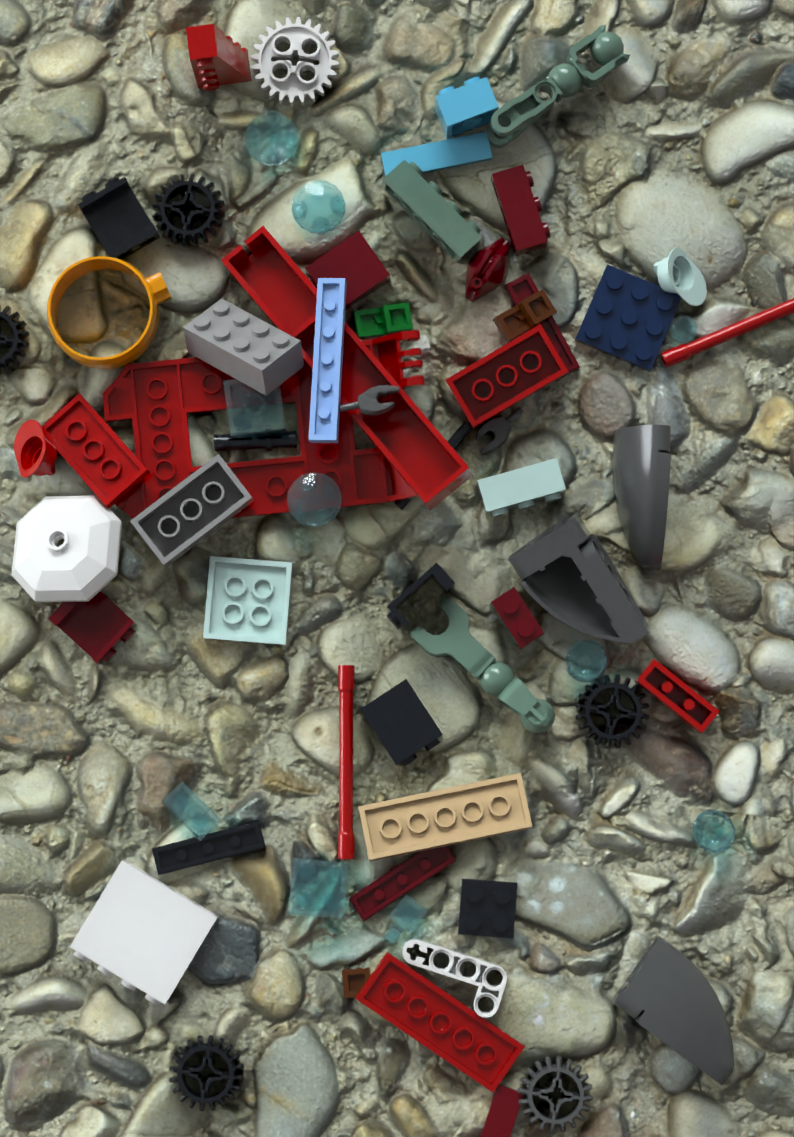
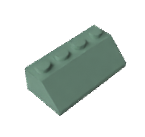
M404 160L382 179L381 187L458 263L481 240L482 237L479 235L481 232L480 228L472 220L466 222L459 215L462 212L461 209L451 200L447 203L440 196L443 193L442 190L433 181L427 183L421 176L423 171L414 162L409 164Z

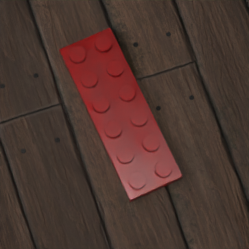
M386 952L355 997L356 1000L493 1093L525 1047L515 1038L484 1017L479 1016L474 1010L389 952Z

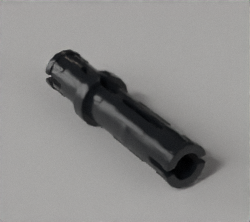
M269 429L264 433L214 434L215 452L252 449L273 451V448H297L296 430L272 432V429Z

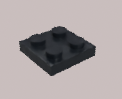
M462 878L458 934L513 938L517 882Z

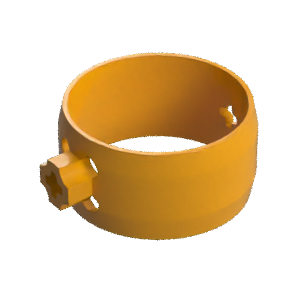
M108 256L85 258L69 266L54 283L47 302L48 326L57 346H60L76 362L95 369H114L133 362L146 351L152 343L158 328V304L172 298L160 272L145 278L136 267L124 260ZM108 269L124 272L138 280L145 287L149 296L150 314L143 334L130 348L114 356L90 357L74 351L64 343L58 328V308L64 293L75 280L92 271Z

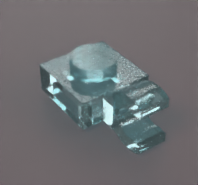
M405 894L389 916L396 922L384 938L394 944L404 929L412 933L428 910Z

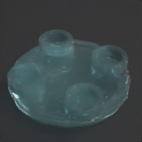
M274 110L254 118L245 132L246 148L250 155L258 162L267 165L282 164L289 160L296 152L299 142V135L293 122Z
M314 180L305 183L296 191L292 199V214L301 228L311 233L323 235L340 224L345 214L346 204L341 191L335 185L327 181Z
M314 472L304 474L296 479L291 485L287 497V504L291 515L296 521L311 527L329 524L338 514L342 501L340 489L335 481L325 474Z

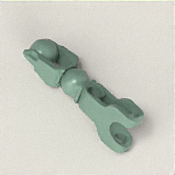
M601 25L591 35L586 36L573 45L569 50L566 59L567 63L555 66L550 71L549 76L545 77L544 81L538 82L526 92L511 99L494 112L487 130L489 143L497 148L505 147L519 137L532 123L553 107L555 101L559 103L562 98L575 95L583 85L587 88L595 87L610 75L614 69L626 63L630 55L624 54V44L621 38L614 32H606V25ZM589 47L593 60L600 65H604L594 73L588 70L585 71V66L577 61L578 56ZM546 92L550 96V100H540L537 93ZM493 132H495V133L498 134L499 136H503V137H505V138H503V139H498V138H496V137L494 136V133H493Z
M443 596L439 601V605L449 618V625L446 631L440 635H432L422 627H415L410 632L412 638L431 656H450L455 659L473 677L480 681V685L486 693L498 696V700L503 705L518 714L521 724L526 730L536 734L549 730L555 721V712L551 704L544 699L535 698L520 679L514 678L513 671L507 664L496 661V658L469 633L470 624L467 613L449 597Z

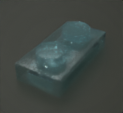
M183 781L162 800V803L200 841L221 821Z

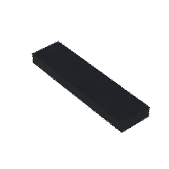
M260 821L155 847L152 848L158 875L263 849L266 848Z

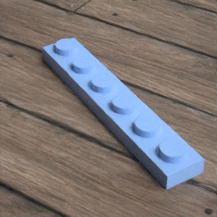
M318 278L309 422L310 443H338L347 281L345 278Z

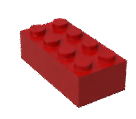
M539 324L445 381L472 427L476 428L568 374V370L542 325Z

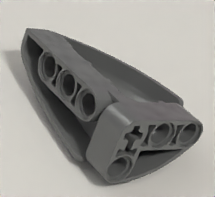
M668 425L631 426L620 428L613 432L612 475L617 511L630 551L638 566L646 570H660L662 565L671 461L669 454L671 427Z
M577 512L557 522L508 557L509 562L521 578L523 587L530 596L551 615L572 628L594 637L623 643L635 642L650 633L649 625L597 536L590 534V531Z
M659 936L617 991L612 1002L633 1017L636 1022L720 1085H723L734 1069L733 1043L724 1009L716 992L696 965Z

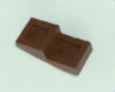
M542 289L522 300L513 308L496 316L493 321L506 343L552 317L557 311Z

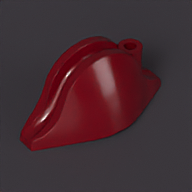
M501 238L480 249L471 257L466 270L465 298L473 303L503 283L507 276L509 263V242Z

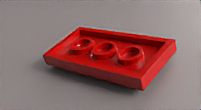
M80 393L42 426L45 437L55 446L56 450L107 508L112 507L150 473Z

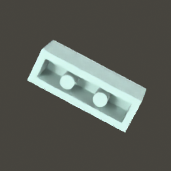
M557 458L477 480L485 514L492 513L493 517L509 513L508 508L518 506L519 510L535 506L534 501L545 498V502L560 499L561 493H564L566 490Z

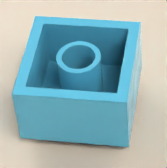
M473 77L465 81L464 86L456 89L454 86L444 88L439 91V95L435 96V111L446 139L490 123L492 115L499 109L487 77L482 79L480 77Z

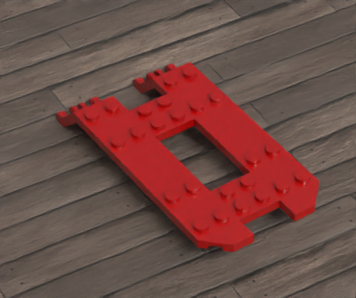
M419 330L401 331L371 340H361L402 389L425 385L423 375L403 377L404 369H419L423 366V360L402 362L404 358L422 356L420 348L403 351L400 348L401 342L419 341ZM197 357L127 364L116 380L102 394L105 422L132 420L136 457L150 472L115 503L117 507L132 519L202 467L192 466L188 414L296 403L301 456L226 463L254 500L231 519L391 503L418 496L378 448L355 449L353 420L346 411H340L338 443H310L309 422L312 370L305 362L304 367L267 396Z

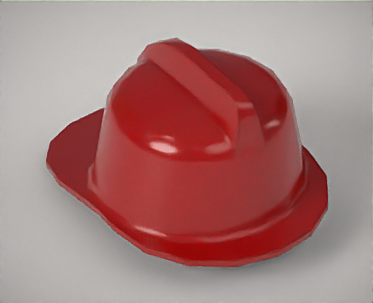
M34 419L26 421L19 428L14 441V452L20 475L24 478L32 475H54L57 458L55 446L45 438L43 429L38 421Z

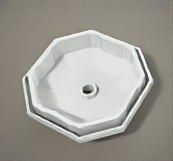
M97 495L46 496L17 522L11 575L35 602L90 601L118 574L122 521L110 508L105 506ZM64 539V543L57 547L58 542Z

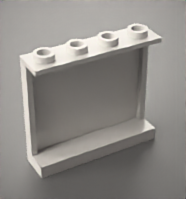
M122 860L70 947L75 950L73 954L85 962H88L89 959L99 964L97 967L99 971L110 977L114 973L123 979L121 981L122 985L132 991H135L137 988L146 993L145 998L148 1001L159 1006L160 1003H168L169 998L219 916L130 862Z

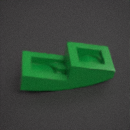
M409 303L383 305L380 308L354 310L351 312L354 333L359 339L413 330Z

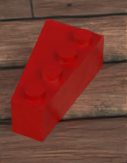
M215 24L186 27L190 62L198 88L212 91L219 89L220 85L252 81L248 50L246 48H241V44L238 42L233 43L232 37L225 36V32Z

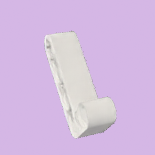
M413 938L405 942L402 954L406 962L476 985L477 989L473 999L475 1012L484 1018L492 1017L496 1014L507 982L506 972L501 966L421 939ZM414 944H418L419 950L427 953L428 947L432 948L433 950L429 955V964L423 963L425 957L417 955L415 959L410 958V952L407 951V948H413ZM440 952L447 954L449 957L448 965L443 968H439L433 963L434 956ZM471 961L474 963L476 969L473 975L464 976L461 974L460 966L463 962ZM491 970L500 971L502 974L500 983L496 985L489 984L486 980L488 972ZM482 997H490L494 1004L491 1010L485 1012L478 1008V1001Z

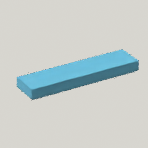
M487 132L383 152L381 153V158L386 176L404 160L409 164L414 162L424 174L492 160V153Z

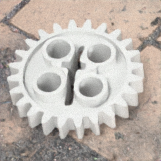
M286 17V25L284 26L277 20L275 21V30L268 26L266 27L267 37L259 34V40L262 45L254 44L253 46L254 50L259 53L251 55L252 61L257 62V64L252 66V71L260 72L255 76L256 82L264 81L261 85V90L266 91L270 88L269 97L272 99L278 94L281 104L286 98H289L291 106L294 105L295 99H299L300 103L304 105L305 97H309L312 102H315L314 94L316 92L324 96L322 87H332V83L328 78H337V73L332 70L339 68V62L332 60L339 57L338 51L331 50L336 46L335 41H327L330 36L328 31L320 34L321 24L312 28L311 19H308L305 25L301 24L300 17H297L295 24H292L289 17ZM281 42H286L290 45V48L285 52H280L276 49V46ZM308 44H313L317 47V50L313 54H306L303 52V48ZM294 57H299L297 66H293L291 63ZM272 58H278V59H279V60H277V61H275V62L271 61ZM315 61H318V62H319L318 65H314V64L310 63V62H315ZM283 68L288 71L287 76L281 79L276 78L273 75L277 69ZM304 71H312L315 74L312 80L305 81L300 77Z

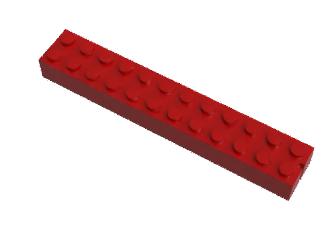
M262 226L244 241L252 255L248 257L244 249L239 245L221 261L276 328L301 341L303 360L313 370L317 288L267 229ZM345 322L340 404L357 402L360 394L375 386L390 385L400 387ZM401 387L400 392L382 396L378 399V402L381 404L387 402L395 403V407L385 414L377 416L361 414L360 408L346 411L430 511L473 476L468 465Z

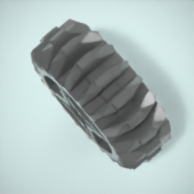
M547 1056L545 1057L547 1066L542 1067L540 1061L537 1060L535 1061V1065L538 1068L536 1072L530 1067L526 1069L531 1078L521 1077L520 1081L526 1084L527 1088H518V1093L526 1094V1097L519 1099L518 1102L520 1105H529L522 1110L523 1115L533 1113L529 1119L531 1124L540 1119L538 1126L540 1130L545 1128L546 1123H550L549 1131L551 1133L555 1131V1124H559L561 1132H565V1122L569 1121L572 1128L576 1127V1123L573 1120L575 1116L580 1121H584L585 1117L580 1113V1110L589 1112L591 1109L590 1106L584 1104V1101H593V1096L585 1094V1091H589L593 1087L592 1084L582 1083L589 1078L587 1073L580 1076L577 1075L582 1069L579 1064L572 1070L570 1069L572 1065L571 1059L568 1058L563 1066L561 1065V1056L556 1057V1064H551V1059ZM553 1072L551 1083L548 1086L534 1088L540 1077ZM562 1072L575 1080L578 1092H572L562 1087ZM557 1081L559 1092L563 1091L564 1095L557 1097L554 1107L552 1097H548L547 1093L554 1091ZM532 1096L546 1099L549 1102V1116L536 1108ZM572 1100L577 1101L568 1113L558 1116L562 1103L572 1102Z

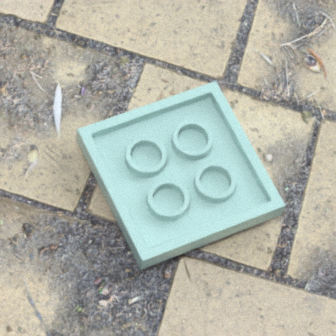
M210 556L203 639L286 645L293 563Z

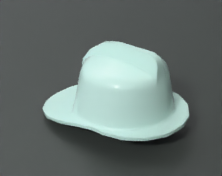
M672 249L668 257L653 265L659 285L664 291L679 294L685 302L692 306H698L704 302L707 294L704 276L683 249Z

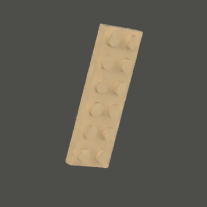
M521 773L358 806L369 862L532 829Z

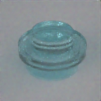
M678 316L670 325V334L677 342H690L697 334V324L689 316Z

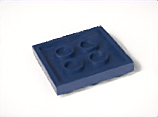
M607 264L575 341L650 372L682 298L679 294L666 292L660 286Z

